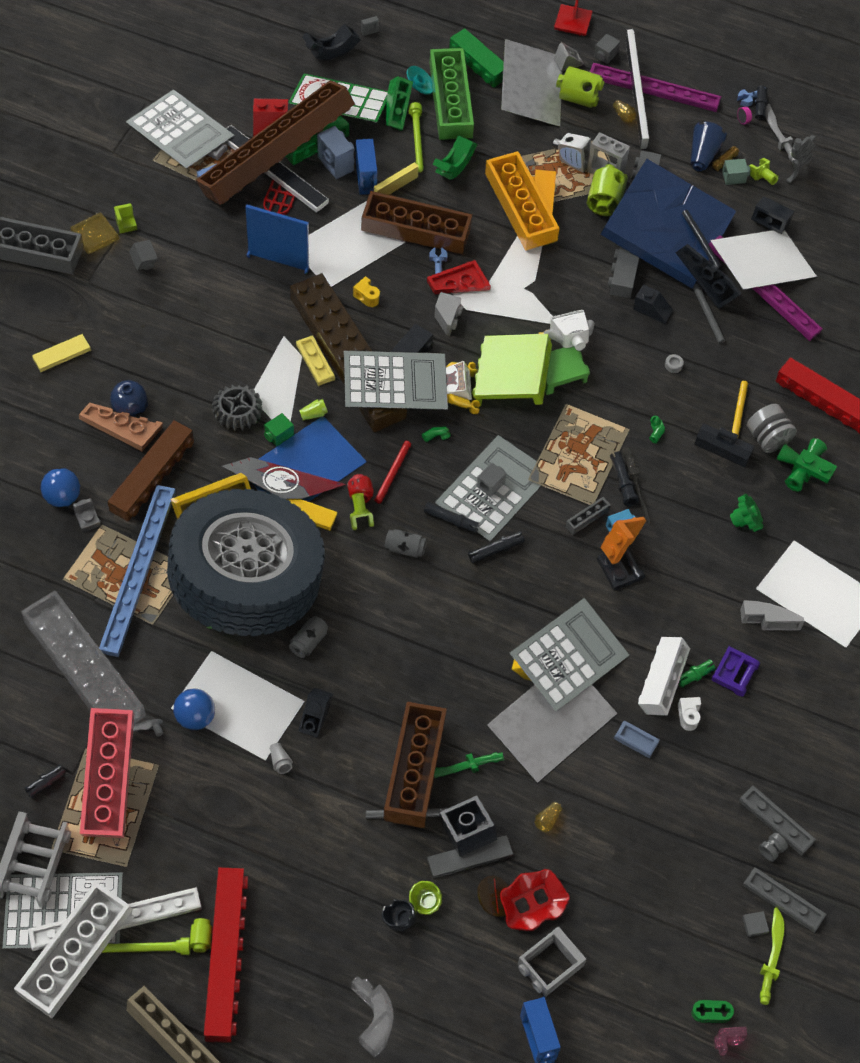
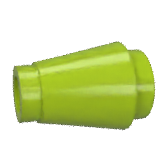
M317 399L299 410L303 420L323 417L324 414L328 413L323 399L319 401Z

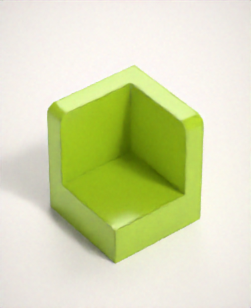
M131 203L115 206L114 211L119 232L125 233L137 230Z

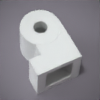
M700 697L680 698L679 700L680 724L685 730H694L700 721V714L698 712L701 706Z

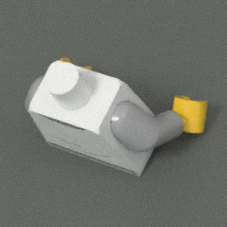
M584 310L551 317L550 329L539 334H548L550 340L553 339L564 348L574 346L579 351L585 348L595 323L593 320H586Z

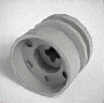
M770 404L763 407L747 422L748 430L754 438H757L758 444L761 445V448L766 453L781 449L785 443L788 444L795 437L797 432L790 419L786 418V414L779 404Z

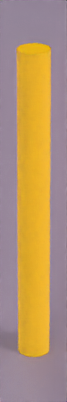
M742 381L740 385L732 432L738 436L748 388L747 381Z

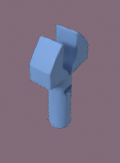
M745 89L741 90L737 101L741 100V106L749 107L753 104V99L757 98V91L748 93Z
M435 248L429 254V261L435 262V274L442 272V262L447 261V252L443 248H441V255L439 257L435 254Z

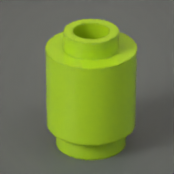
M195 919L194 924L191 925L189 946L193 948V951L206 952V949L211 948L213 927L210 920Z

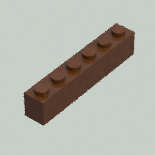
M173 420L107 501L109 511L127 522L132 517H135L141 505L149 500L156 486L161 484L165 475L170 474L173 465L182 459L185 450L193 445V430Z

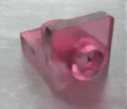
M746 1027L720 1028L717 1036L714 1037L715 1048L719 1049L720 1056L726 1054L728 1042L729 1045H739L747 1037Z

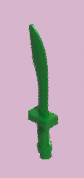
M495 752L475 759L472 753L465 755L467 760L465 762L448 767H436L434 778L470 768L472 773L478 772L479 765L503 761V752Z

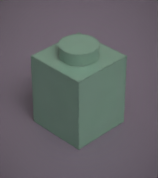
M745 159L725 160L722 170L725 184L746 183L747 176L750 175V167L747 166Z

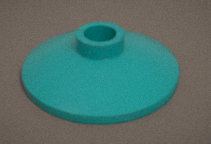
M410 66L406 73L408 80L413 81L412 87L423 94H431L433 88L429 74L418 66Z

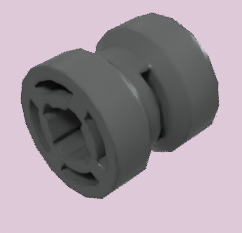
M776 832L769 836L767 842L764 841L759 845L761 854L771 862L778 858L779 853H783L788 849L785 839Z

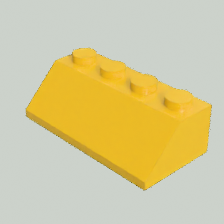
M239 473L170 500L178 519L184 510H187V507L192 503H196L202 497L206 498L209 494L215 492L217 494L219 491L224 490L231 491V489L244 490L251 488L247 476Z

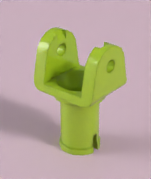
M765 158L760 159L759 167L753 164L749 165L750 176L754 180L764 178L771 185L777 183L779 176L770 170L769 160Z
M353 494L355 511L350 514L352 529L357 530L356 518L367 516L369 526L373 527V514L366 510L364 494Z

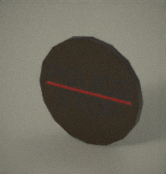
M494 875L487 876L481 880L477 895L484 911L494 917H503L506 914L500 899V893L508 885L503 879Z

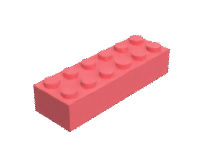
M91 708L80 824L81 836L124 838L135 715L133 710Z

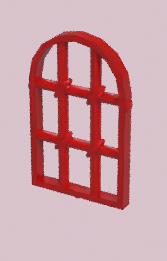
M272 180L264 198V210L271 211L273 205L277 204L280 206L277 213L285 215L291 209L295 196L289 191H281L280 184L278 189H273L275 181ZM270 191L275 192L273 200L267 199ZM278 193L284 194L282 203L276 201ZM288 195L293 196L290 205L285 204ZM266 202L271 204L269 209L265 206ZM283 206L288 207L285 211L281 212Z

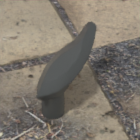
M152 719L135 724L133 731L153 729L156 737L164 734L160 726L163 720Z

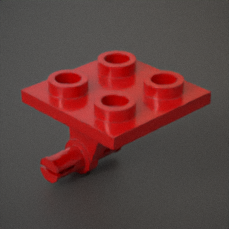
M576 0L575 7L561 4L554 30L586 36L593 11L578 8L579 0Z

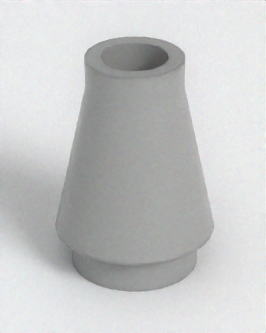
M280 743L272 744L269 749L271 751L273 769L278 774L289 772L292 769V759Z

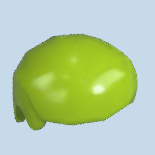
M420 881L411 888L409 901L414 905L418 913L431 915L438 911L441 906L442 893L433 882Z

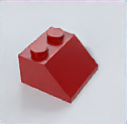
M254 99L253 137L288 112V99Z

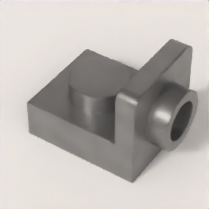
M91 498L83 499L73 504L82 532L101 526Z

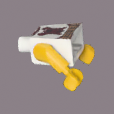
M464 361L459 363L450 362L446 366L447 402L466 409L469 407V411L472 414H478L480 409L475 407H479L480 402L478 400L470 402L472 400L470 377H474L478 371L475 369L476 364L470 362L467 366Z

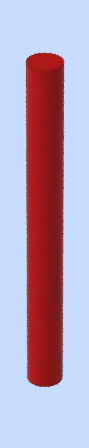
M405 441L374 499L376 503L381 504L411 446L409 441Z

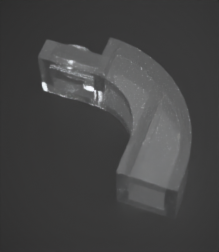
M357 976L352 981L351 989L371 1007L374 1014L371 1025L359 1037V1043L371 1055L376 1057L384 1049L391 1036L393 1008L388 994L380 984L372 990L373 986L366 979L361 980Z

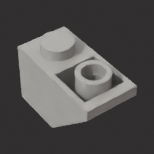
M440 292L435 305V318L445 334L450 336L452 329L455 330L457 327L458 319L456 318L461 316L463 306L461 305L460 297Z

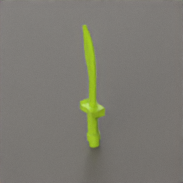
M777 907L774 908L770 959L768 966L764 963L760 974L764 975L762 991L760 992V1003L763 1005L769 1004L772 979L776 981L780 970L775 968L784 936V920Z

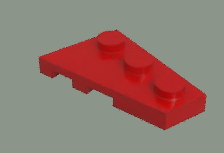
M475 260L427 277V282L434 294H440V292L485 291L491 288Z

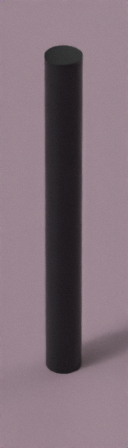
M687 209L684 210L682 215L709 260L720 269L722 266L689 211Z

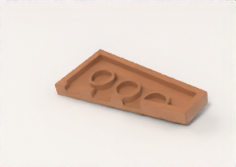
M89 403L79 414L80 420L140 451H143L163 428L162 422L156 421V423L148 421V418L131 417L129 413L113 412L111 408Z

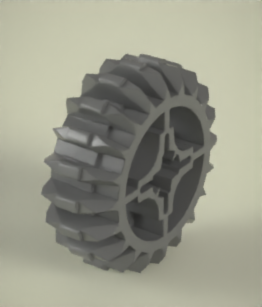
M232 384L231 388L225 386L224 391L219 390L218 395H215L212 403L213 415L216 421L220 422L221 427L226 425L227 430L233 427L234 431L237 428L243 431L245 426L250 429L251 424L256 425L257 419H260L263 411L260 395L255 393L254 388L249 390L248 385L244 388L241 384L238 387Z

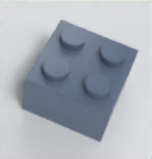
M333 126L317 134L318 158L331 174L338 179L354 171L355 148L351 142L347 141L344 133L339 131L336 126Z

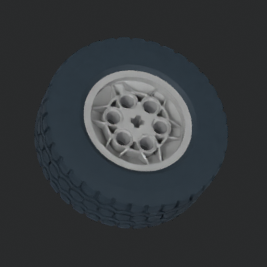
M253 489L219 491L217 494L216 492L209 494L206 498L202 497L196 503H192L176 521L169 543L168 582L172 594L178 604H181V608L196 621L199 620L201 624L207 627L210 626L219 632L224 631V633L232 635L234 633L239 636H248L250 634L251 636H258L263 633L266 635L274 633L275 630H283L286 626L289 627L296 623L312 607L319 592L324 567V543L319 529L314 521L310 519L309 515L283 497L279 498L278 495L267 494V492L260 490L254 491Z

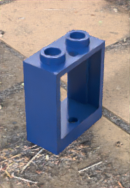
M373 139L356 140L355 163L359 195L370 194V191H374V186L377 185V165Z
M545 997L524 1002L520 1017L534 1062L554 1063V1060H557L561 1047Z

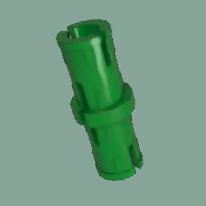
M709 659L698 666H692L689 671L681 674L679 687L682 688L693 681H699L703 676L716 670L715 665L710 666L713 663L712 660Z

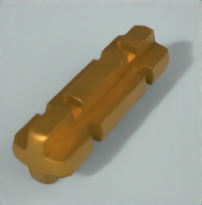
M732 146L712 162V168L716 171L720 170L724 166L725 160H732L738 155L739 149Z

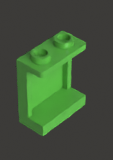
M574 346L551 351L545 386L546 395L553 394L554 387L579 379L583 383L587 382L588 375H590L589 368L582 361L581 352L577 351Z

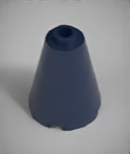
M704 122V124L700 125L697 123L695 125L690 162L694 170H706L725 142L727 133L725 132L724 134L721 126L711 122Z

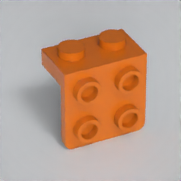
M644 517L618 520L613 524L611 531L601 545V549L612 564L618 563L629 545L633 543L646 522Z

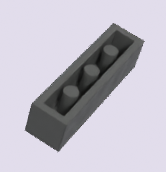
M602 497L568 519L565 527L574 535L609 512L611 505Z

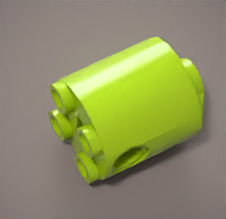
M568 66L565 75L559 74L556 87L560 88L559 99L590 108L593 106L597 107L599 101L598 92L602 91L604 86L601 75ZM592 87L590 91H585L586 88Z
M611 164L597 169L594 173L587 199L588 208L598 215L612 216L624 196L628 176Z

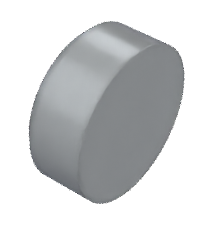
M669 355L665 361V368L671 373H678L682 370L684 361L679 355Z

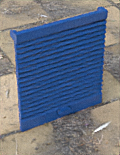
M246 205L247 257L254 255L305 270L304 274H307L310 269L309 222Z

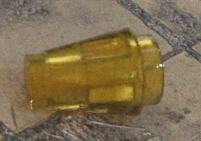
M620 100L614 102L613 108L624 122L629 123L635 119L636 111L634 107Z
M552 802V804L537 814L534 821L535 826L543 832L552 830L562 811L561 805L557 802Z

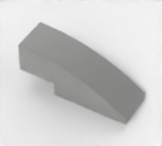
M744 600L740 609L742 623H761L762 630H801L804 623V617L770 603Z

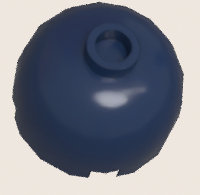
M124 380L119 382L111 391L110 403L115 412L129 413L131 417H136V414L145 411L148 405V398L142 385L132 380Z

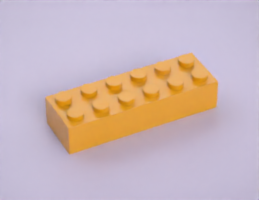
M519 152L486 160L485 174L525 251L557 242L559 226Z

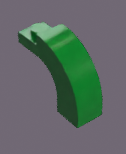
M458 136L451 151L444 159L435 158L433 165L437 167L435 172L450 180L456 178L470 161L478 144L465 137Z

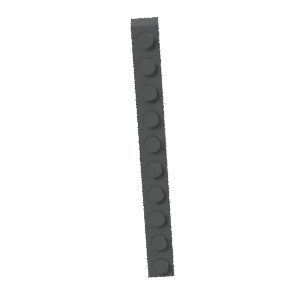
M641 151L640 157H636L634 167H637V170H633L631 180H634L646 159L659 165L661 154ZM620 246L619 250H615L614 260L617 261L612 263L611 273L614 275L609 277L608 287H611L610 295L630 299L639 257Z

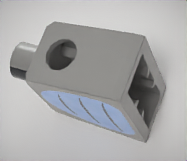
M567 133L562 140L555 139L553 141L552 148L559 150L560 161L584 173L588 166L591 138Z

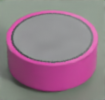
M748 107L738 109L739 122L741 124L750 123L752 120L751 110Z

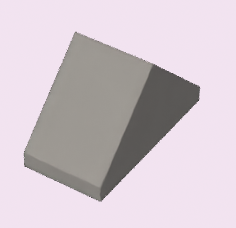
M562 42L559 44L554 60L561 72L567 70L568 66L575 68L584 64L576 50Z

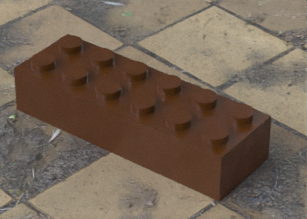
M370 191L361 217V231L463 254L471 230L473 214Z
M412 702L406 703L384 807L383 821L420 828L425 827L446 721V708Z

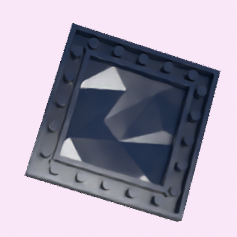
M646 159L600 235L688 287L693 288L697 280L675 252L688 244L707 260L709 258L683 217L682 212L686 209L689 211L709 244L710 240H714L724 234L736 211L649 159Z

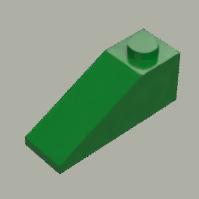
M399 76L390 80L387 93V126L403 130L413 81Z

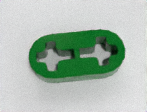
M699 1000L694 1004L691 1013L692 1017L698 1022L727 1023L732 1018L734 1009L727 1001ZM701 1006L704 1011L711 1012H705L704 1016H701V1013L697 1012V1010ZM721 1007H723L724 1010L729 1013H727L726 1016L723 1017L722 1013L715 1011H720Z

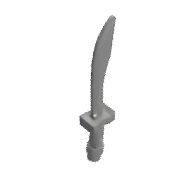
M770 104L766 106V120L779 139L778 148L779 150L785 148L790 161L794 164L795 159L791 156L793 139L791 136L788 138L784 137L778 128L776 116Z

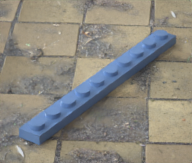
M156 486L103 635L99 653L116 657L120 655L172 505L170 499L174 498L176 494L174 488Z

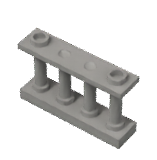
M18 812L0 863V898H3L4 893L9 890L37 897L39 907H44L45 901L48 902L51 897L50 887L64 845L69 842L71 837V831L67 822L62 823L60 830L31 824L27 813ZM31 832L57 838L54 850L24 843L25 833ZM23 851L51 859L47 869L18 863L16 860L18 853ZM18 871L44 877L41 888L38 889L11 882L9 880L11 873Z

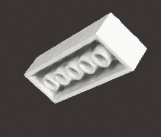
M95 881L14 988L16 993L47 1016L53 1018L132 912L130 905Z

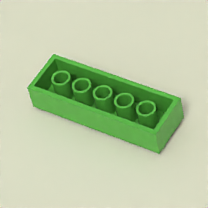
M430 49L429 64L439 140L457 139L458 136L473 138L474 121L464 49Z

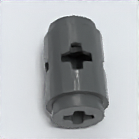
M389 530L386 536L385 548L389 549L390 552L418 558V556L423 557L427 538H423V535L402 530Z
M317 616L309 618L301 630L290 640V650L300 658L309 656L327 634L328 625Z

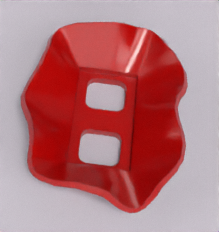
M549 869L522 873L510 886L504 888L500 893V899L506 914L507 926L511 929L533 931L545 920H556L565 911L570 898L556 874ZM539 889H543L548 897V901L543 904H538L533 895ZM521 898H525L529 905V910L524 913H519L515 905V901Z

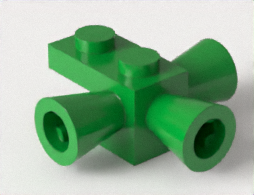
M816 438L811 439L808 449H803L800 455L786 443L784 444L777 460L794 465L791 475L785 480L788 488L794 491H801L804 481L808 483L811 476L825 483L829 482L837 466L820 458L827 450V446L823 441Z

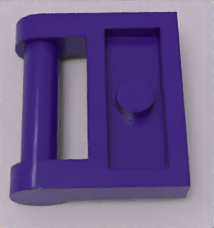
M729 646L711 681L732 690L738 696H744L747 691L746 687L754 671L759 668L760 662ZM744 663L748 667L738 684L734 682V679Z

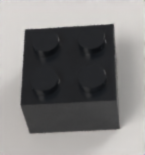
M478 796L440 812L443 828L459 857L497 840L495 825Z

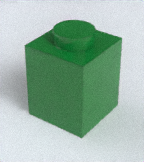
M283 413L264 424L265 438L276 447L294 435V425Z

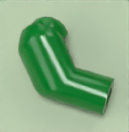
M653 416L650 419L653 433L649 439L651 442L657 443L664 434L665 427L659 416Z
M433 427L423 433L422 438L425 442H428L440 435L442 440H446L451 434L447 427Z

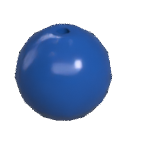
M66 468L53 469L41 481V493L47 503L54 507H64L71 505L77 500L81 485L74 472Z
M198 688L188 689L176 698L173 713L176 721L182 727L190 730H199L212 722L215 716V703L212 697L204 690Z

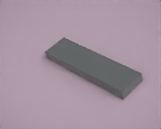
M753 785L739 799L743 806L773 832L780 834L787 844L801 856L815 843L816 839Z
M506 835L498 837L496 841L459 857L456 849L429 856L427 861L434 879L513 857V852Z
M755 867L743 884L744 887L814 933L827 915Z

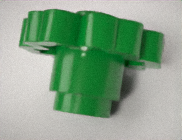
M748 494L740 496L738 498L739 508L730 514L734 526L743 527L748 525L754 532L762 529L763 519L755 501Z

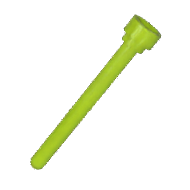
M414 102L408 106L409 114L413 117L416 164L419 166L418 172H422L423 157L419 120L422 114V105Z
M190 937L181 938V940L176 942L107 944L101 953L176 951L181 953V955H190Z

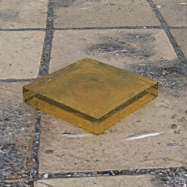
M101 212L70 227L71 232L82 234L84 249L88 254L119 240V235Z

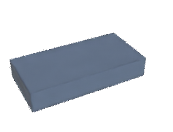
M623 721L614 737L618 742L648 758L651 757L660 740L626 721Z

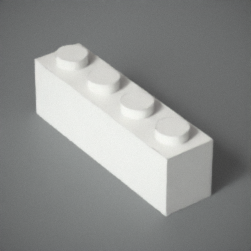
M661 637L638 702L647 715H668L690 651V647L682 637Z

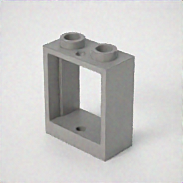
M599 132L591 143L587 171L594 174L597 169L611 164L625 174L630 146ZM600 150L617 158V165L599 157L598 151Z
M557 927L519 957L518 969L523 976H528L531 979L534 989L538 993L542 992L546 997L585 965L586 958L564 932ZM554 943L571 962L572 966L550 984L546 985L528 962Z

